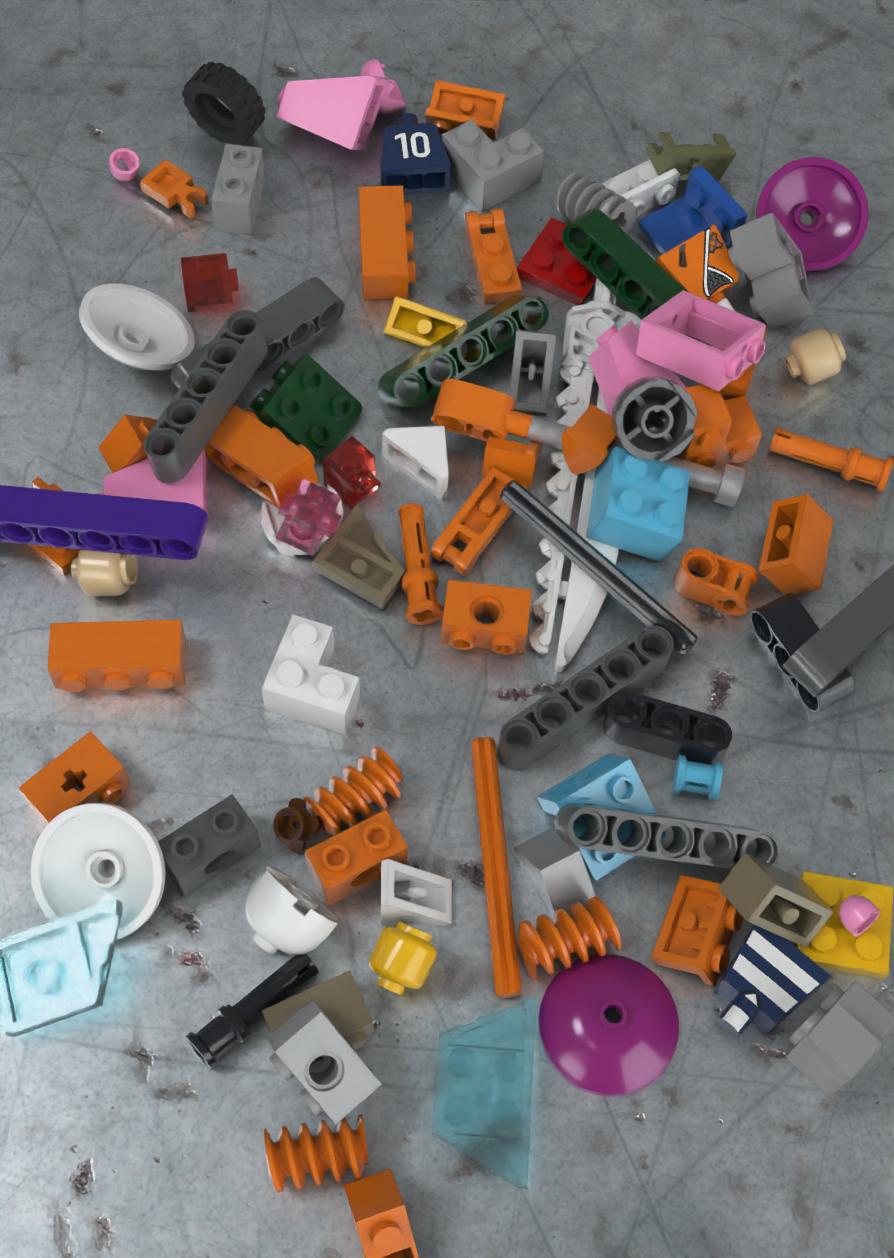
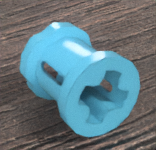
M679 755L674 771L672 793L679 794L681 791L708 795L709 800L717 801L722 782L723 763L716 761L714 765L688 761L685 755Z

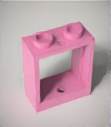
M683 290L641 320L636 356L719 391L732 380H737L749 366L760 361L766 348V342L763 341L766 324Z

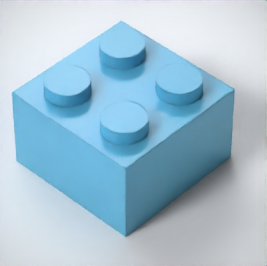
M615 446L595 470L586 538L661 562L683 540L690 471L656 461L655 459H638L626 449Z

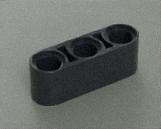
M787 593L751 612L750 618L754 631L809 710L817 713L854 693L855 684L847 668L816 697H813L782 667L808 639L820 630L796 596Z
M628 691L617 693L611 698L603 720L605 735L611 741L676 761L679 755H685L688 761L714 765L716 761H722L732 741L730 725L717 716ZM626 713L634 719V722H622L615 715ZM667 725L671 727L676 732V734L666 735L662 733L657 726ZM700 738H711L717 743L718 747H708L701 742Z

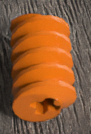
M378 746L373 747L370 753L371 758L364 755L359 757L356 763L357 769L352 766L344 768L342 772L343 779L337 776L328 780L329 790L322 786L314 790L315 801L304 797L309 811L313 816H317L320 819L321 827L327 833L333 836L342 832L341 825L343 823L349 827L358 824L355 814L358 812L367 819L372 817L369 806L372 802L381 809H385L387 803L383 794L386 792L396 799L402 797L398 787V783L403 781L402 774L393 759L382 748Z
M596 896L589 898L586 904L587 909L579 902L572 904L570 916L562 908L555 910L553 922L545 914L540 915L536 918V929L527 920L519 924V949L527 973L532 981L537 980L536 965L539 964L543 966L549 975L554 974V959L556 958L561 961L566 969L570 968L571 953L576 952L583 963L589 961L588 947L590 946L594 947L600 957L606 955L605 941L607 940L611 941L617 951L621 950V937L616 922L600 898Z
M362 1114L358 1115L355 1130L351 1129L344 1117L338 1122L336 1133L331 1132L326 1120H320L316 1136H312L306 1123H300L297 1139H292L287 1126H281L277 1142H273L267 1129H264L268 1174L277 1193L284 1191L287 1176H291L298 1190L304 1188L307 1173L312 1175L318 1187L324 1185L327 1170L331 1171L337 1183H342L346 1167H350L356 1180L363 1178L366 1164H369Z

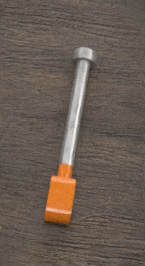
M446 379L442 382L431 418L434 424L444 426L446 430L483 441H488L489 436L505 439L507 434H511L562 449V433L567 427H570L515 411L516 402L511 396L457 379ZM617 440L614 443V445L610 448L609 453L615 448V446L621 447L623 449L625 448L620 444L619 440ZM677 457L661 461L690 471L688 486L713 493V502L729 507L735 506L744 481V468L724 463L722 469L718 470Z

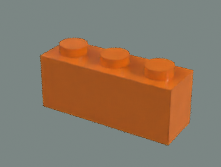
M403 186L358 187L363 300L395 299L396 296L408 299V283H415L416 279L415 260H408L407 253H414L413 230H406L405 225L412 224L411 201H404Z
M235 404L205 447L206 457L209 461L283 512L319 483L314 468L315 458L304 445H295L278 428L266 426L252 411H244Z
M181 619L50 624L48 672L55 688H61L69 692L83 691L86 687H105L110 690L120 691L128 689L130 686L148 685L154 689H168L173 685L185 684L186 637Z

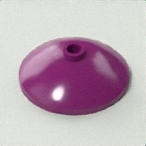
M820 157L798 159L780 168L763 187L756 208V219L769 213H774L802 252L805 271L825 270L848 258L859 246L865 235L869 215L865 192L853 173L835 161ZM806 213L810 215L812 220L810 225H804L801 222V214Z
M599 954L589 956V961L583 963L581 959L572 962L570 968H563L554 977L542 998L538 1016L540 1041L549 1062L565 1080L575 1087L592 1094L622 1096L647 1087L666 1069L676 1050L679 1036V1020L677 1009L669 990L662 980L648 967L631 958L620 955L606 954L600 957ZM608 1009L616 1010L620 1014L621 1021L618 1023L608 1022L604 1012Z

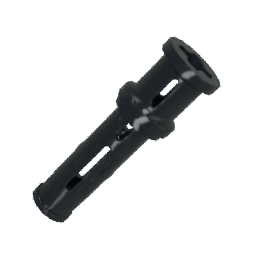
M307 954L293 956L233 1007L229 1004L221 1006L217 1010V1017L196 1034L190 1032L185 1036L192 1050L210 1070L214 1069L217 1066L216 1060L237 1042L243 1044L249 1039V1035H251L250 1028L264 1018L262 1010L284 1001L309 979L319 973L314 964L310 966L309 963L312 960Z

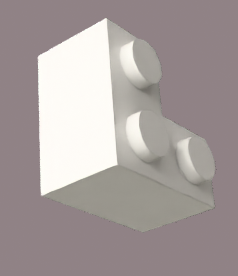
M292 614L261 689L265 710L346 736L360 700V677L328 667L335 650L332 626Z

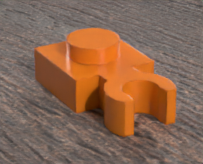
M166 159L140 180L141 189L144 193L168 209L176 203L179 204L183 214L187 217L194 218L196 216L195 206L192 202H200L204 206L209 204L207 192L201 187L194 186L193 177Z

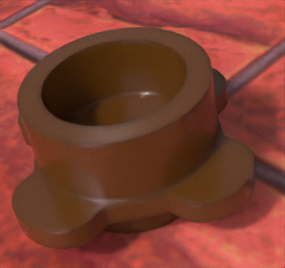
M293 798L289 801L288 807L281 809L276 814L273 828L276 837L281 842L288 844L291 851L301 852L305 849L306 841L311 835L319 833L321 821L317 816L310 814L306 809V803L303 799ZM296 821L300 824L298 829L296 828Z

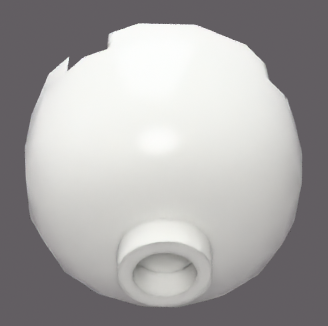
M268 865L255 880L247 894L245 904L246 916L249 924L256 931L252 939L259 947L272 955L278 949L291 955L306 954L316 949L331 934L339 923L337 921L338 918L308 889L304 892L293 884L296 880L277 868Z

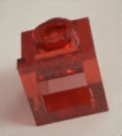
M227 253L181 258L188 312H194L196 306L233 303L232 292L239 291L236 268L229 269Z
M353 436L322 459L324 486L327 488L328 484L334 488L341 501L351 510L381 487V482L375 478V455Z

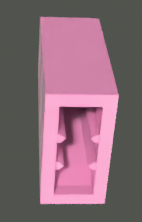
M369 75L287 81L286 87L281 90L277 104L279 110L276 117L350 150H365L389 80L384 77Z
M632 321L620 330H617L614 325L595 340L600 347L588 357L607 412L611 416L617 396L628 384L640 378L658 376L675 381L682 388H686L673 371L636 356L639 329Z
M205 448L188 474L177 482L164 483L159 481L155 477L147 458L103 478V493L97 494L190 503L200 507L207 513V457Z

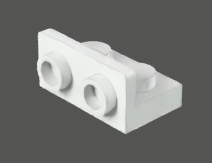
M649 159L601 184L615 191L616 194L623 196L626 201L633 202L637 212L636 219H638L644 212L658 205H665L675 197L680 173L676 168H673L658 176Z

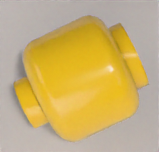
M398 921L396 927L388 926L383 928L368 963L370 969L380 975L376 984L399 995L403 994L405 987L411 989L422 988L437 956L435 946L430 943L432 935Z

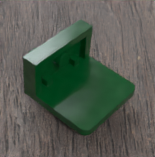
M305 354L292 364L285 361L271 377L275 381L274 385L269 391L264 388L252 400L249 406L263 424L267 426L273 423L297 446L299 444L304 445L312 453L316 462H321L329 456L362 411V405L312 357Z

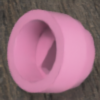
M127 148L113 151L109 159L111 175L121 182L134 179L139 171V158L137 154ZM122 161L125 171L121 170L117 162Z
M853 895L846 898L841 904L839 918L843 926L854 937H857L877 920L881 910L864 896Z

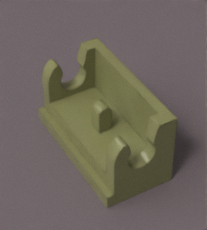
M659 132L658 136L663 146H658L657 143H649L646 149L658 176L676 168L680 173L679 180H688L690 171L701 165L715 180H720L737 154L735 149L730 148L724 135L715 133L712 136L717 146L710 144L675 145L669 133Z

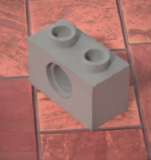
M225 144L211 199L215 231L252 235L265 182L262 148Z
M313 999L267 1037L275 1052L269 1057L270 1061L287 1081L293 1076L300 1081L305 1089L299 1094L317 1117L325 1111L332 1121L337 1124L382 1085L372 1069ZM322 1055L331 1056V1062L324 1071L319 1073L309 1071L310 1065L315 1058Z

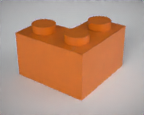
M703 384L683 388L691 395L697 408V418L695 417L693 428L695 433L692 441L680 454L674 457L712 468L714 465L731 461L733 463H741L755 456L762 432L746 396L724 400L720 390L716 391Z

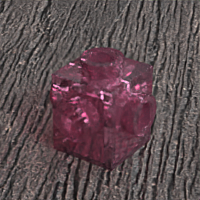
M303 479L296 494L290 491L287 492L278 511V514L285 518L276 539L314 556L324 535L332 538L339 524L341 515L335 513L341 496Z

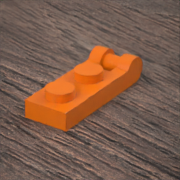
M491 209L490 213L478 215L477 211L466 212L465 227L484 304L502 302L512 296H521L522 287L505 226L503 209ZM492 228L493 233L481 234L480 230Z
M492 467L431 548L430 556L439 562L446 560L454 565V571L467 576L473 569L478 557L514 511L500 498L503 488L514 479ZM457 539L467 544L463 551L453 546Z

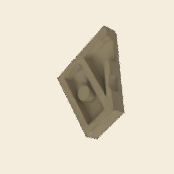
M357 505L312 561L314 571L381 609L385 607L399 588L405 574L402 565L395 556L388 552L386 542L379 532L374 533L365 520V512Z

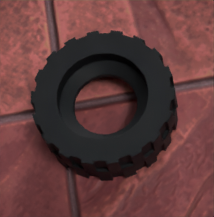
M220 62L204 63L183 87V102L190 116L194 118L197 122L196 124L203 128L208 135L215 137L223 143L243 145L264 122V114L266 113L261 96L256 92V88L247 81L248 79L236 72L234 68L227 67ZM218 99L225 103L228 106V108H226Z

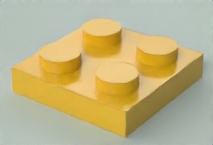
M803 871L799 878L804 880L834 913L806 948L794 943V946L823 969L885 979L889 975L893 887ZM853 895L864 896L881 910L877 920L857 937H854L843 926L839 918L841 904L846 898Z

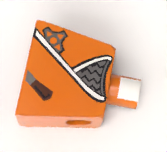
M715 224L667 251L655 260L689 293L735 311L725 293L739 281V274L731 262L729 252Z

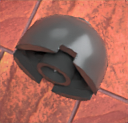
M658 376L643 377L628 384L617 396L612 410V427L620 444L635 458L666 461L680 454L692 441L695 433L693 428L695 417L697 418V408L691 395L675 381Z

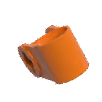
M695 548L689 550L684 555L674 576L675 590L686 599L716 608L727 615L742 616L748 612L749 602L747 598L751 587L758 582L759 573L747 563L725 558L707 549ZM690 571H696L699 574H701L702 577H696L692 575Z

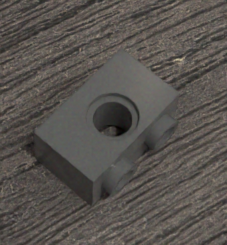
M233 794L158 841L163 853L165 869L184 897L261 848L257 828Z

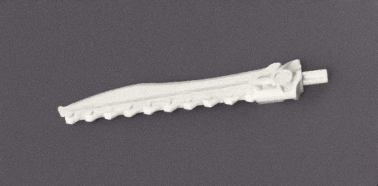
M597 277L594 300L589 301L588 304L573 306L566 316L559 374L562 381L570 384V386L556 397V402L559 409L567 412L557 423L570 427L577 422L589 407L592 384L597 382L588 358L600 347L595 340L611 326L614 325L617 330H620L630 321L640 330L641 319L635 313L627 312L617 307V296ZM599 389L596 407L608 414ZM556 448L549 454L552 466H556L560 471L546 483L549 495L557 498V500L548 508L570 525L578 474H573L570 471L564 458L563 450ZM594 468L591 471L585 472L576 532L616 565L618 548L586 538L596 470ZM544 538L539 542V547L542 555H546L550 558V561L535 576L538 585L547 589V591L532 604L535 617H538L543 623L528 636L531 649H535L541 654H547L551 643L557 599L565 600L554 665L555 670L562 673L566 670L592 628L607 591L572 560L568 582L561 581L565 554Z

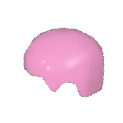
M371 59L365 62L361 68L360 76L370 75L385 78L383 72L385 64L380 63L377 59ZM388 78L389 81L378 114L388 115L407 108L400 89L392 78Z

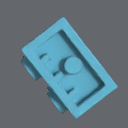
M609 753L537 796L543 811L555 816L563 806L569 803H582L657 814L631 759ZM585 814L578 816L574 821L573 831L576 837L583 835L587 831L588 819ZM628 820L622 822L618 828L617 837L620 843L626 841L630 836L631 825ZM665 830L662 832L661 839L666 836ZM576 846L581 852L589 876L594 879L601 878L634 857V855L590 850Z

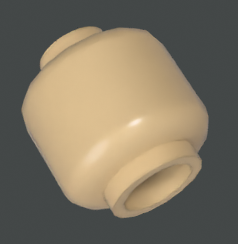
M823 328L815 329L791 340L789 345L790 355L784 357L791 377L796 378L799 376L807 385H814L837 375L841 371L842 362L846 361L845 350L838 335L835 332L829 333Z
M80 550L78 557L72 560L71 574L73 580L79 582L82 591L89 596H120L128 591L130 585L135 584L138 575V564L135 555Z

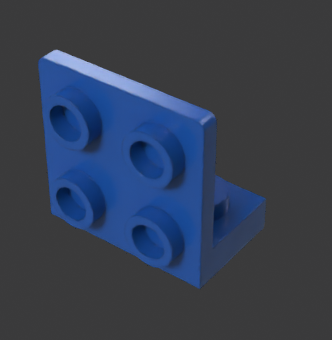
M701 165L690 171L684 197L640 219L638 228L660 253L664 254L715 224L727 250H729V248L733 247L730 231L744 225L748 214Z

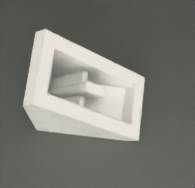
M444 426L387 428L382 433V456L440 500H443L448 493L449 477Z
M390 859L381 861V925H397L398 921L407 925L445 926L452 924V880Z

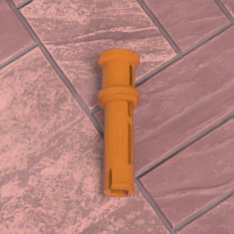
M778 427L769 448V452L792 457L799 461L841 473V477L845 481L850 482L852 479L874 485L876 486V491L883 492L894 462V458L891 457L884 460L862 453V449L856 446L847 450L809 437L797 435Z
M409 503L401 506L400 510H398L406 573L401 580L402 589L407 593L408 599L405 617L411 624L428 625L437 622L443 616L442 606L437 603L436 596L439 580L437 574H435L430 566L424 508L420 504Z

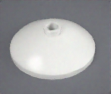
M103 284L89 290L81 302L79 318L84 331L98 349L121 364L145 371L174 369L180 361L191 355L194 349V332L184 315L167 300L148 290L127 284Z
M86 803L60 813L44 828L32 854L31 883L41 910L58 929L82 941L110 942L135 932L153 915L164 891L165 862L155 835L138 816L114 804ZM106 860L112 861L115 865L113 875L109 874L105 869Z

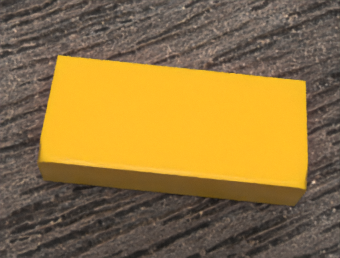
M396 296L383 333L427 348L468 322Z

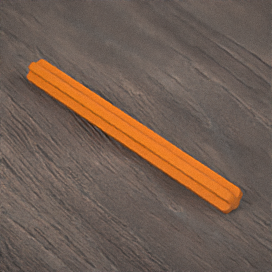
M478 737L473 739L471 749L495 994L499 998H512L519 996L521 982L496 745L492 737Z

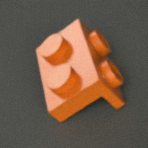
M436 80L430 107L426 108L424 115L426 123L435 124L439 134H444L473 120L489 139L497 140L506 95Z

